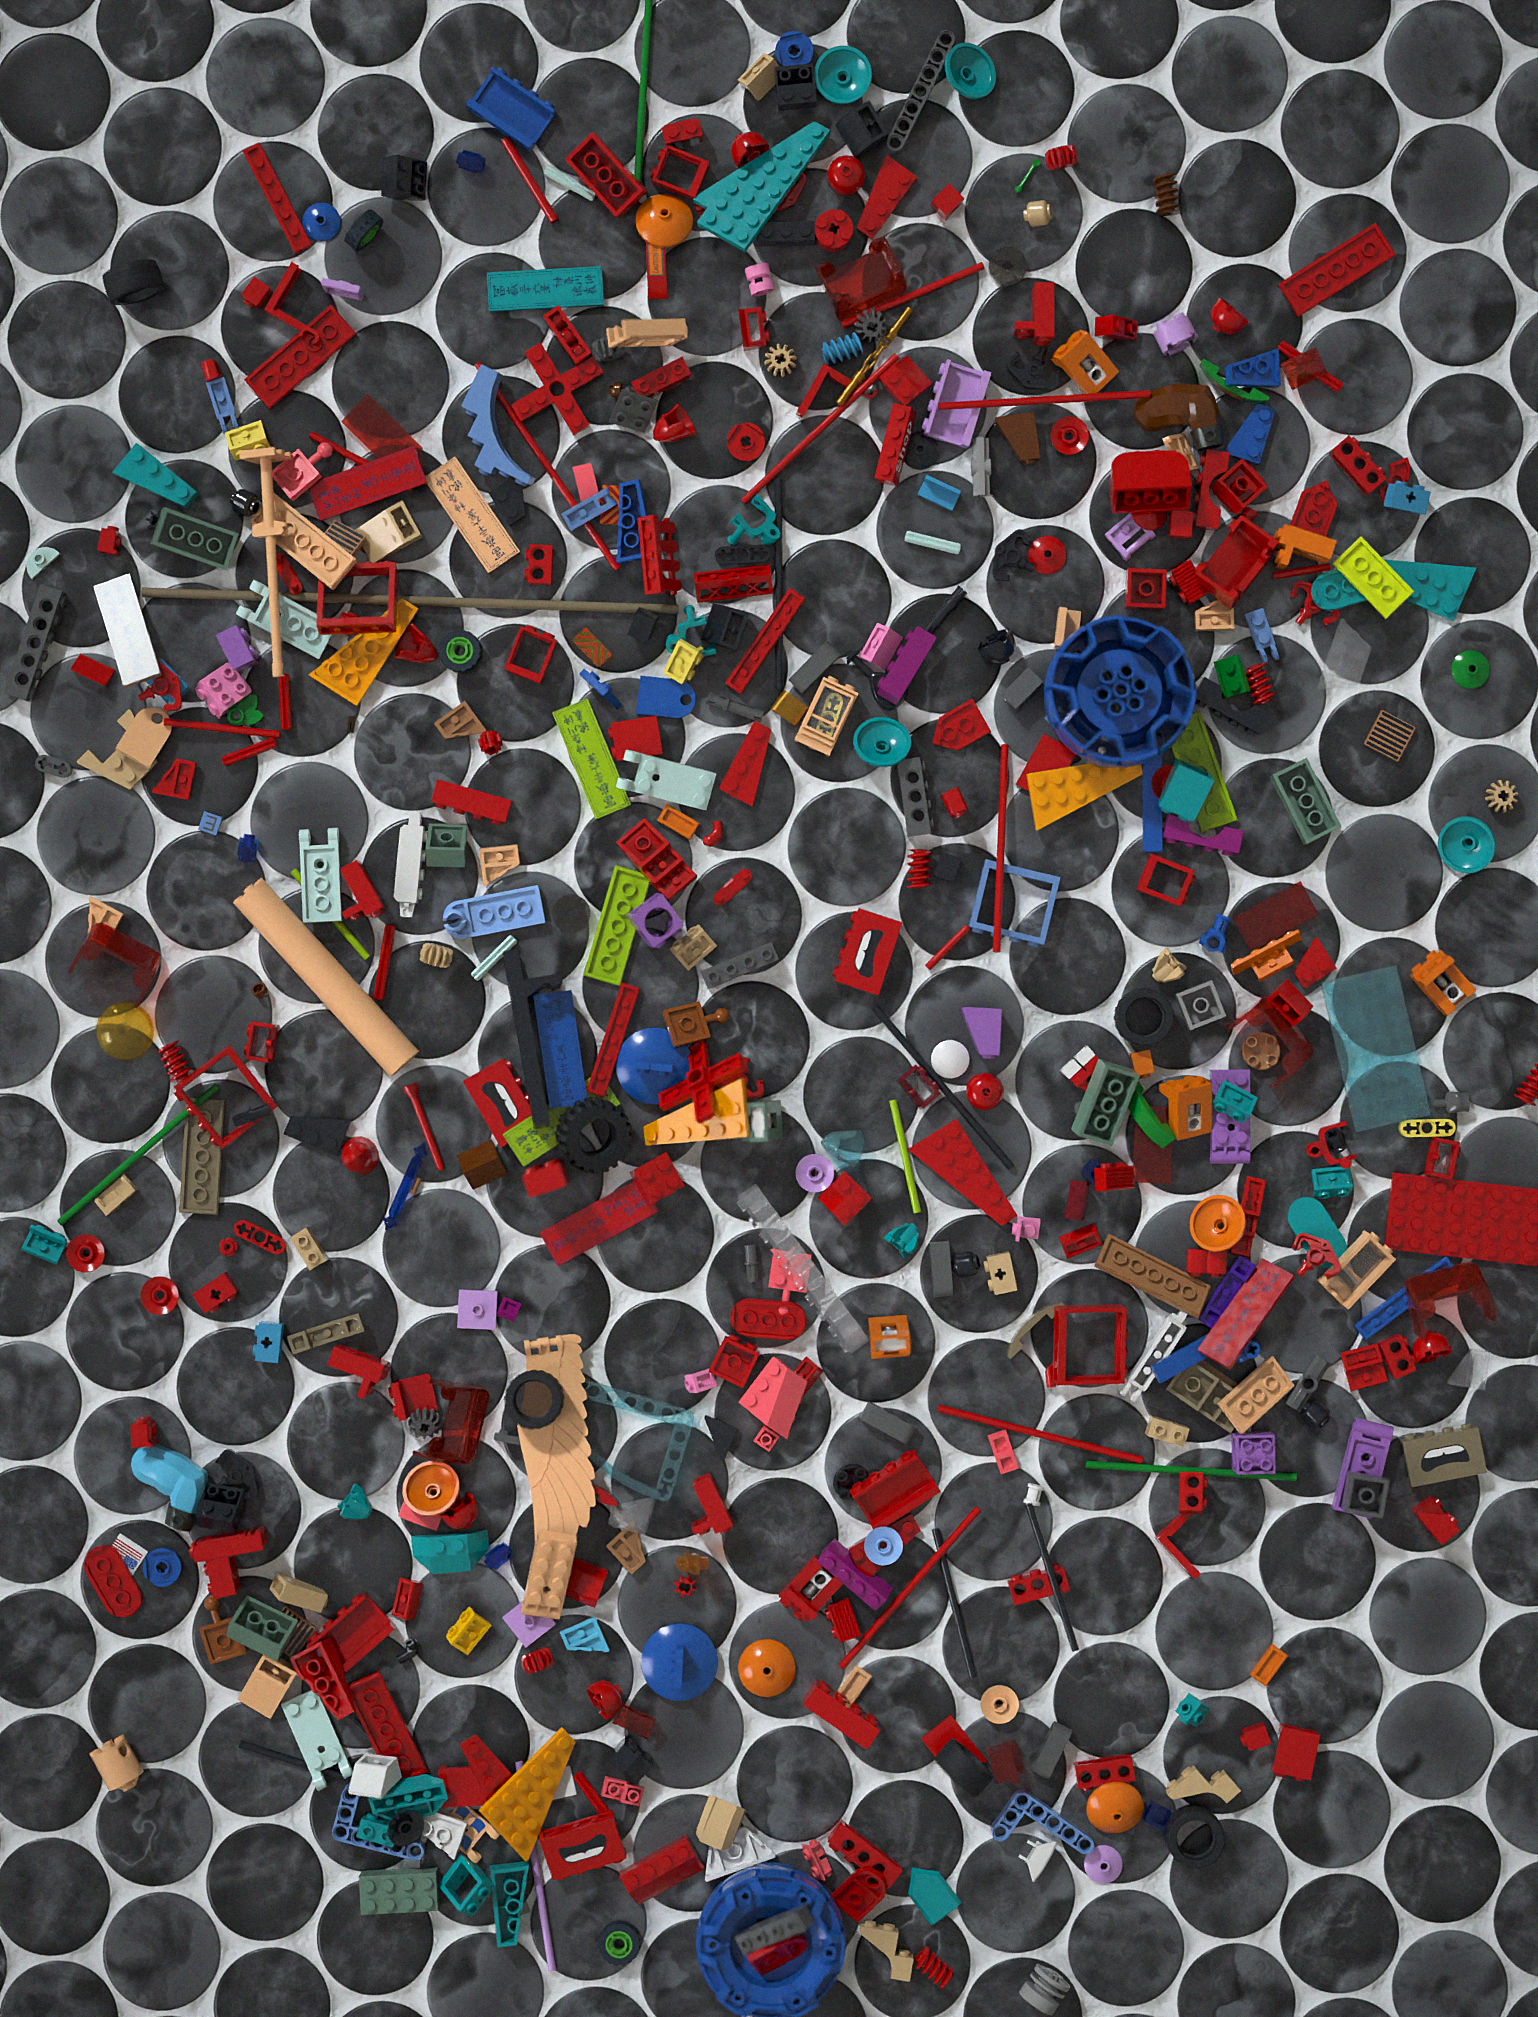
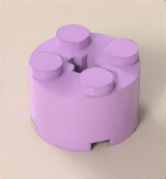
M1184 312L1177 314L1169 322L1164 320L1156 325L1157 330L1153 335L1164 356L1167 355V352L1169 355L1176 354L1189 347L1188 342L1191 340L1195 342L1198 339V335L1189 317L1185 316Z

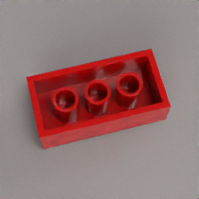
M592 132L565 159L618 218H622L648 192L596 133Z
M558 1158L547 1161L544 1167H541L540 1164L529 1167L525 1170L526 1173L522 1175L529 1198L567 1186L571 1182L564 1160L559 1161Z
M816 1679L803 1698V1706L865 1749H868L880 1732V1725L877 1722L878 1718L871 1713L867 1715L862 1711L863 1708L855 1702L852 1704L848 1703L847 1697L839 1691L835 1693L830 1689L831 1686L823 1680L819 1682Z

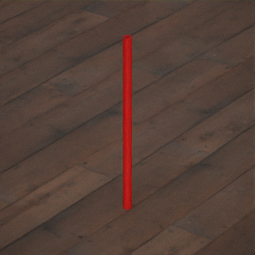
M983 262L975 264L872 309L875 310V314L878 311L883 313L984 270ZM856 315L842 321L841 324L843 329L860 320Z

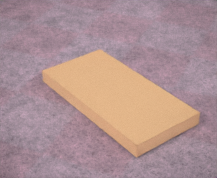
M1269 1356L1227 1394L1218 1405L1239 1434H1243L1293 1389L1295 1385L1275 1358Z

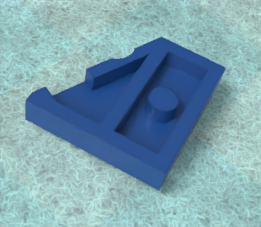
M583 669L579 673L613 707L618 709L622 705L611 693L613 689L606 682L601 684L599 682L601 678L593 671L589 673Z

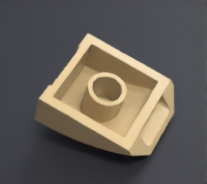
M709 1795L696 1831L699 1841L718 1850L730 1849L746 1810Z

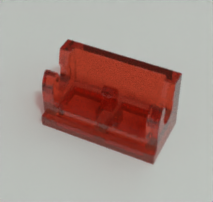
M1316 347L1280 364L1292 390L1327 374Z
M622 1704L612 1723L648 1739L656 1719Z

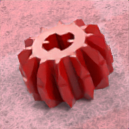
M1064 145L1048 150L1045 153V162L1048 169L1054 171L1075 165L1078 162L1075 146Z
M549 1647L537 1649L523 1655L521 1658L522 1667L526 1674L539 1672L554 1664L553 1654Z

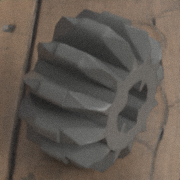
M871 309L868 314L866 310H863L864 316L857 315L860 321L854 323L858 327L855 332L860 334L862 340L866 338L868 342H871L873 337L875 341H878V334L881 336L885 335L881 330L887 329V326L883 324L886 322V318L881 317L882 313L880 311L875 314V310ZM870 322H872L873 324H875V325H872V326H873L872 329H869V328L867 327V326H869L868 323H870Z
M607 336L596 339L592 343V352L598 362H609L625 354V347L616 346L609 348Z
M425 1406L423 1410L417 1408L416 1413H411L408 1425L410 1426L411 1434L415 1433L416 1438L422 1436L425 1440L426 1436L433 1438L434 1434H438L441 1420L439 1413H435L433 1408L427 1410Z

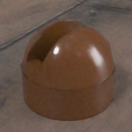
M612 384L609 387L610 396L618 398L623 389V384Z
M259 982L252 987L251 992L257 999H263L264 996L267 997L268 988L263 982Z

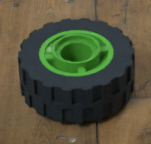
M372 209L367 210L350 227L344 242L356 252L361 251L377 235L384 220Z
M463 629L454 630L442 638L443 640L439 645V657L448 669L456 673L470 672L480 663L483 655L482 646L477 637L471 632ZM459 647H465V653L462 656L456 655V650Z
M618 1920L611 1922L609 1925L607 1924L598 1939L599 1952L602 1958L615 1966L631 1963L637 1957L641 1947V1935H639L638 1929L633 1924L628 1923V1921ZM622 1939L625 1945L618 1947L615 1944V1940Z

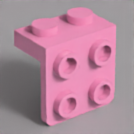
M229 662L200 680L195 688L198 697L207 703L210 712L219 719L226 714L230 707L248 696L252 691L242 676L232 669Z

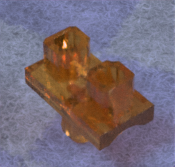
M690 1550L684 1551V1555L677 1557L675 1565L681 1572L688 1571L693 1575H700V1570L709 1569V1558Z

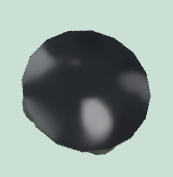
M858 1464L842 1466L833 1478L835 1492L843 1500H855L849 1490L857 1482L866 1480L869 1473L863 1466Z

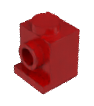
M107 526V529L101 528L97 551L120 556V552L117 551V547L120 548L122 537L118 532L119 528Z

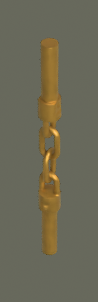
M907 307L892 328L887 330L880 340L878 348L864 361L863 368L860 371L857 370L852 377V381L836 400L838 405L842 406L857 385L861 384L865 379V373L875 365L883 349L888 348L898 335L897 332L913 312L910 307ZM885 339L888 341L886 345L882 344ZM872 357V358L875 359V360H874L873 363L869 366V365L867 364V362H868V361L870 360V358Z

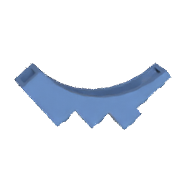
M481 364L461 405L466 408L465 413L476 417L468 436L473 438V443L481 447L483 446L474 465L479 467L478 471L486 476H489V474L496 475L498 472L507 478L510 475L515 477V482L522 486L526 484L533 485L536 478L523 471L512 460L504 448L498 433L495 419V402L503 375Z

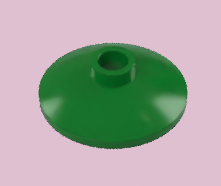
M1473 650L1464 651L1457 655L1451 665V674L1454 681L1459 686L1467 689H1474L1484 684L1490 672L1489 663L1485 656ZM1470 665L1475 667L1474 672L1469 671Z

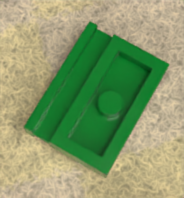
M1240 654L1214 662L1224 699L1250 691Z

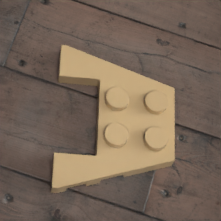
M128 709L117 720L125 730L128 729L135 718L133 712ZM87 750L76 761L78 764L130 790L158 764L155 759L151 767L147 769L117 750L104 763L90 750Z

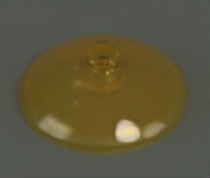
M120 1002L106 1008L100 1015L96 1025V1037L99 1045L108 1055L117 1059H132L140 1056L148 1049L154 1036V1026L149 1014L141 1006L130 1002ZM121 1027H124L126 1030L123 1035L119 1032Z

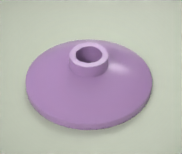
M807 1155L800 1160L796 1167V1179L799 1185L806 1191L821 1192L828 1188L833 1181V1166L822 1155ZM813 1169L818 1170V1175L815 1177L811 1175Z
M1098 1845L1094 1847L1091 1853L1086 1855L1084 1868L1091 1880L1106 1884L1114 1881L1120 1875L1122 1859L1118 1851L1113 1847ZM1102 1863L1107 1864L1106 1869L1100 1867Z

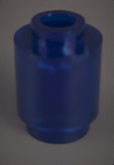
M465 149L462 153H458L456 159L460 169L476 174L477 172H483L486 158L482 157L481 154Z
M244 834V837H239L237 851L239 861L254 862L259 841L255 839V835Z
M506 1543L497 1544L484 1555L486 1558L484 1562L489 1569L494 1568L497 1570L511 1559L510 1556L513 1552Z

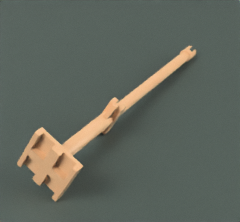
M276 447L239 451V457L242 460L260 464L264 521L252 526V536L266 538L273 657L272 674L273 677H284L275 537L287 535L288 529L283 528L287 527V523L275 521L272 462L292 460L291 452H285L282 449L276 450Z

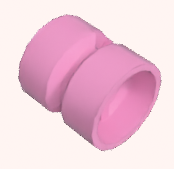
M768 263L755 264L745 269L747 281L751 282L749 289L752 297L766 295L775 291L773 279L769 278L771 271Z

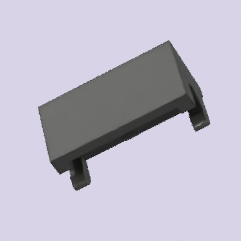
M1027 668L1001 696L1018 713L1044 687V682L1032 670Z

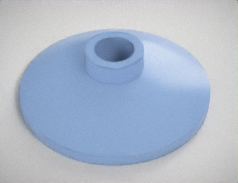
M889 1527L873 1529L866 1536L864 1542V1550L867 1557L878 1565L892 1564L900 1557L903 1549L900 1535ZM883 1541L887 1543L885 1548L879 1546Z

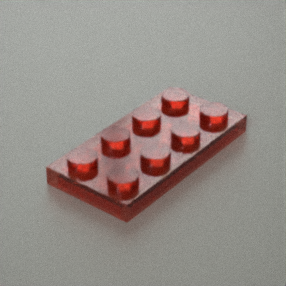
M368 394L341 421L378 459L412 446L416 447L418 454L423 450V447Z
M1301 881L1238 914L1233 917V920L1249 950L1253 951L1319 914Z
M1150 1106L1161 1124L1167 1123L1169 1126V1106ZM1134 1119L1132 1164L1134 1167V1182L1171 1184L1172 1143L1165 1148H1161L1146 1135Z

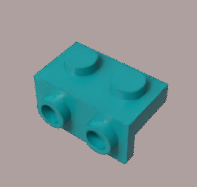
M31 1224L30 1232L21 1250L57 1265L67 1246V1239L61 1233H52L41 1225L35 1226Z
M373 1813L363 1814L357 1838L393 1847L394 1843L391 1842L387 1834L388 1824L391 1820L378 1818Z

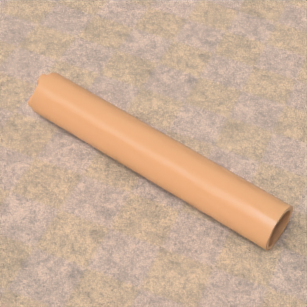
M263 878L256 881L254 886L252 884L243 891L245 894L239 896L233 902L390 1077L401 1070L419 1053V1050Z

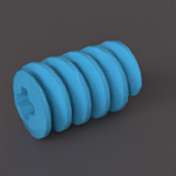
M855 332L852 333V339L848 335H845L844 341L841 337H838L837 344L833 339L830 340V346L823 342L821 349L827 366H829V360L836 364V358L843 362L844 355L848 359H851V353L858 357L859 350L864 355L860 339Z

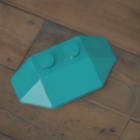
M488 1529L411 1536L413 1556L432 1574L471 1571L489 1550Z
M423 1774L400 1779L382 1798L368 1797L373 1815H379L391 1820L397 1813L403 1810H415L422 1817L435 1815L443 1803L447 1801L448 1794L444 1780Z

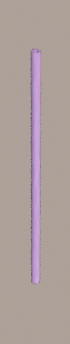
M523 1761L515 1762L516 1771L523 1766ZM535 1842L530 1855L548 1970L555 1971L556 1965Z

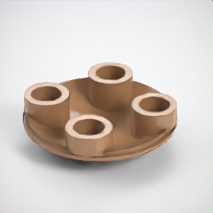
M1256 1032L1244 1041L1242 1055L1245 1062L1253 1069L1266 1070L1278 1062L1280 1046L1275 1036L1266 1032Z

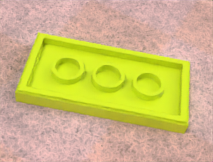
M1361 536L1332 563L1385 619L1414 593L1411 587Z

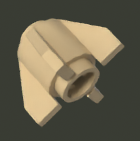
M1165 947L1160 952L1155 967L1152 969V976L1159 983H1166L1181 978L1185 974L1183 971L1187 967L1179 963L1172 956L1169 949Z

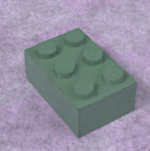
M247 1595L230 1621L226 1636L278 1661L295 1633L298 1620Z

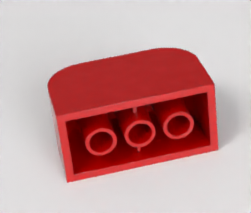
M1174 450L1125 452L1116 456L1111 464L1109 487L1112 514L1189 510L1191 478L1187 458Z

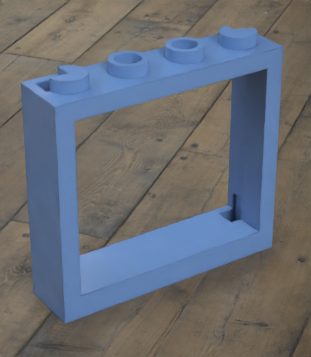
M985 859L968 927L972 928V932L983 934L984 931L991 932L990 936L993 937L994 926L977 923L989 869L996 871V862ZM1004 864V873L1052 884L1040 937L1006 929L1001 930V939L1002 935L1010 937L1009 941L1020 943L1021 940L1028 941L1029 946L1039 948L1040 944L1044 945L1061 877Z

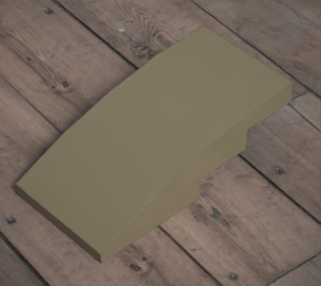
M1197 1363L1175 1375L1166 1390L1231 1433L1235 1427L1218 1403L1233 1388Z

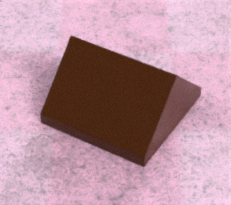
M492 1139L457 1155L462 1172L473 1190L508 1174Z

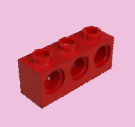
M559 305L543 315L544 321L576 366L592 357V352Z
M680 357L631 382L635 393L652 398L692 377L684 358Z
M1348 435L1329 452V455L1367 496L1387 479L1384 476L1386 473L1380 466L1376 467L1372 462L1373 458L1368 452L1362 451L1358 440ZM1342 446H1348L1351 449V453L1349 455L1344 454ZM1355 460L1363 462V469L1355 467ZM1369 474L1374 475L1376 483H1370L1367 480V476Z
M1053 1564L1055 1574L1062 1576L1061 1581L1058 1582L1061 1593L1070 1591L1063 1565ZM1031 1570L1028 1575L1016 1574L1011 1576L1010 1580H1007L1014 1606L1054 1595L1046 1570ZM1036 1579L1043 1581V1585L1040 1588L1033 1586V1582ZM1018 1584L1025 1586L1024 1591L1021 1593L1014 1591L1015 1586Z
M1130 1754L1073 1762L1078 1789H1082V1791L1093 1790V1787L1102 1786L1110 1782L1131 1784V1781H1135L1133 1761ZM1121 1767H1128L1126 1774H1119ZM1104 1769L1110 1771L1107 1777H1101L1100 1772ZM1084 1772L1091 1774L1088 1780L1081 1779V1775Z

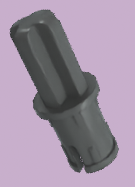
M756 1244L744 1245L746 1256L744 1265H746L748 1283L758 1282L757 1264H759V1261H757Z

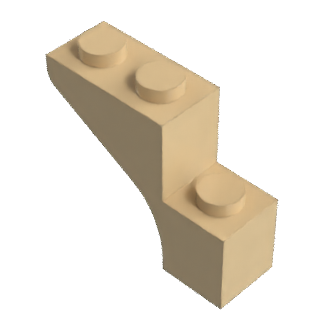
M1194 1765L1191 1768H1185L1181 1773L1182 1776L1177 1780H1172L1165 1790L1171 1799L1210 1792L1221 1797L1226 1803L1241 1791L1239 1786L1224 1770L1214 1773L1209 1782Z
M871 1920L860 1922V1934L889 1958L891 1962V1979L910 1982L914 1958L913 1954H910L908 1950L899 1949V1951H896L899 1934L898 1928L888 1923H885L884 1926L877 1925L876 1922Z

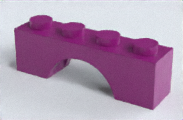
M1168 814L1166 815L1162 838L1166 839L1167 843L1177 844V841L1183 842L1185 847L1196 849L1197 845L1204 847V851L1214 853L1215 850L1222 851V855L1233 857L1234 854L1239 853L1244 831L1223 827L1216 836L1202 838L1190 829L1188 822L1179 819L1178 816Z
M835 1538L823 1549L817 1560L818 1563L874 1611L887 1600L892 1590V1587L879 1576L870 1577L860 1572L851 1561L849 1550Z

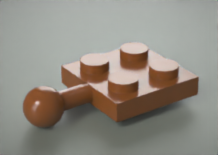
M700 1001L662 1011L673 1048L709 1039L711 1036L707 1023L714 1021L725 1023L730 1017L729 1011L725 1008H719L714 1014L704 1016Z
M213 1596L205 1599L204 1606L211 1612L214 1623L199 1627L210 1665L248 1653L245 1645L226 1636L229 1623L233 1617L221 1620L218 1611L220 1601L218 1598L213 1599Z

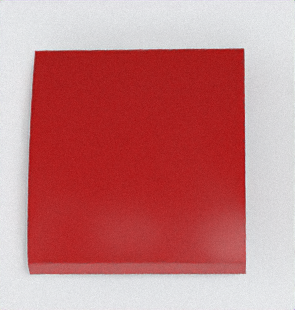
M1378 1343L1340 1353L1350 1392L1388 1382Z

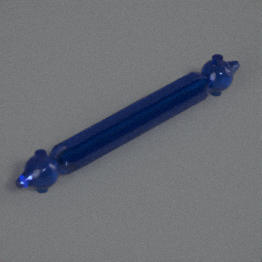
M424 1142L417 1148H414L415 1156L411 1159L389 1209V1216L383 1219L385 1231L397 1225L395 1218L401 1212L422 1163V1157L427 1156L426 1143Z

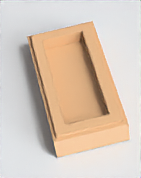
M856 1665L838 1691L847 1697L848 1703L852 1704L872 1678V1675Z

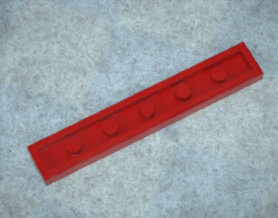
M260 142L243 150L294 253L298 254L311 247L312 244Z
M788 589L725 684L740 694L744 692L806 598L793 589Z
M621 983L586 1092L605 1098L640 988Z

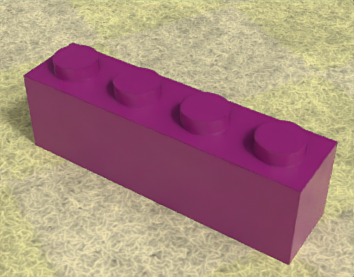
M919 626L914 631L910 630L905 638L908 641L905 647L901 645L895 654L898 656L896 662L891 661L886 669L889 672L886 678L882 676L878 682L879 690L877 694L897 705L937 637Z

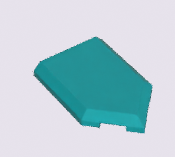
M912 1867L908 1895L929 1924L933 1925L962 1902L939 1871Z

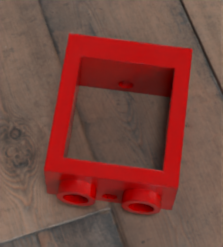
M666 144L665 149H661L657 160L660 161L658 167H654L651 172L650 178H653L652 183L657 187L693 201V198L699 194L710 166L709 161ZM669 156L699 167L689 191L660 180Z
M526 625V628L521 626L504 669L512 674L542 684L558 641L550 633L544 632V634L536 632L537 628ZM525 634L551 644L539 674L514 665Z
M1150 854L1136 890L1180 907L1188 899L1189 893L1186 892L1188 886H1192L1196 876L1193 873L1195 870ZM1156 862L1187 873L1177 899L1147 888Z

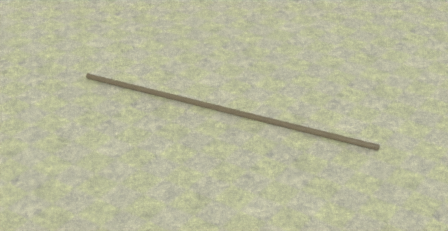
M142 587L141 590L142 597L262 601L264 597L254 591L147 587ZM278 592L294 602L317 603L318 593L301 592L299 595H292L289 592ZM325 593V603L388 605V595ZM397 596V602L403 598L414 606L635 613L641 607L657 614L679 613V605Z

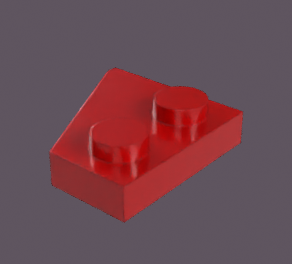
M176 759L158 785L153 788L152 793L190 800L197 763Z
M1316 937L1293 973L1302 988L1305 989L1337 968Z

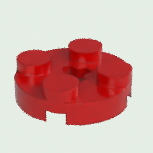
M742 423L735 425L730 430L727 436V448L735 459L751 462L762 454L765 447V438L762 430L757 425ZM750 438L749 442L751 445L743 447L741 439Z

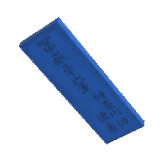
M572 990L533 995L549 1109L575 1106L574 1102L578 1100L584 1102L587 1094Z

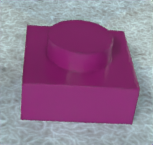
M503 1297L496 1315L514 1322L521 1303Z

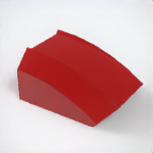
M1242 458L1212 485L1213 494L1228 508L1229 512L1239 514L1268 485L1250 463Z
M574 1557L565 1596L595 1608L608 1569Z

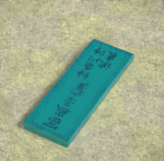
M602 266L487 273L489 312L553 309L558 305L560 308L604 306Z

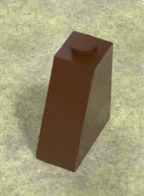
M1034 412L996 417L995 425L1019 463H1025V465L1036 464V461L1040 459Z

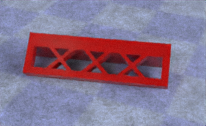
M770 564L694 573L697 603L773 594ZM760 582H768L769 588L760 589L757 585ZM743 584L749 586L746 591H741L738 587ZM721 587L730 588V590L727 593H721L719 591ZM708 589L712 592L709 595L700 596L699 590Z

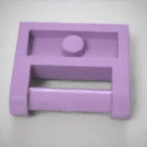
M1129 513L1105 534V537L1116 548L1122 558L1128 561L1131 558L1130 555L1149 539L1155 538L1156 535L1152 530H1145L1139 527L1134 522L1131 513ZM1142 529L1144 534L1125 549L1122 545Z

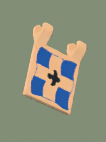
M455 1807L450 1816L468 1822L459 1849L472 1862L478 1863L482 1856L472 1847L485 1831L493 1839H497L500 1833L471 1807Z

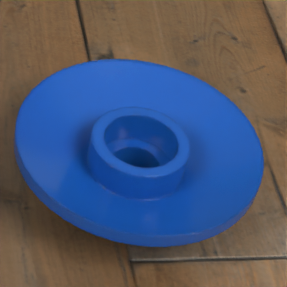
M316 203L305 211L302 225L306 234L313 240L328 241L338 233L341 219L333 206L327 203ZM320 217L324 218V222L321 224L317 222Z

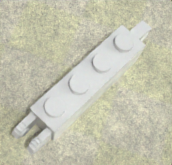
M416 810L410 813L408 825H403L400 828L394 898L400 903V916L413 917L416 903L418 904V900H422L423 888H420V880H424V869L421 868L422 861L425 862L426 850H423L424 842L427 841L428 831H425V827L421 826L422 815Z
M1179 1310L1177 1314L1172 1313L1170 1316H1167L1127 1377L1128 1381L1122 1388L1121 1395L1127 1394L1131 1385H1135L1137 1389L1130 1398V1401L1134 1403L1141 1392L1148 1388L1155 1377L1150 1365L1169 1356L1187 1328L1185 1327L1187 1322L1184 1320L1188 1315L1187 1313Z

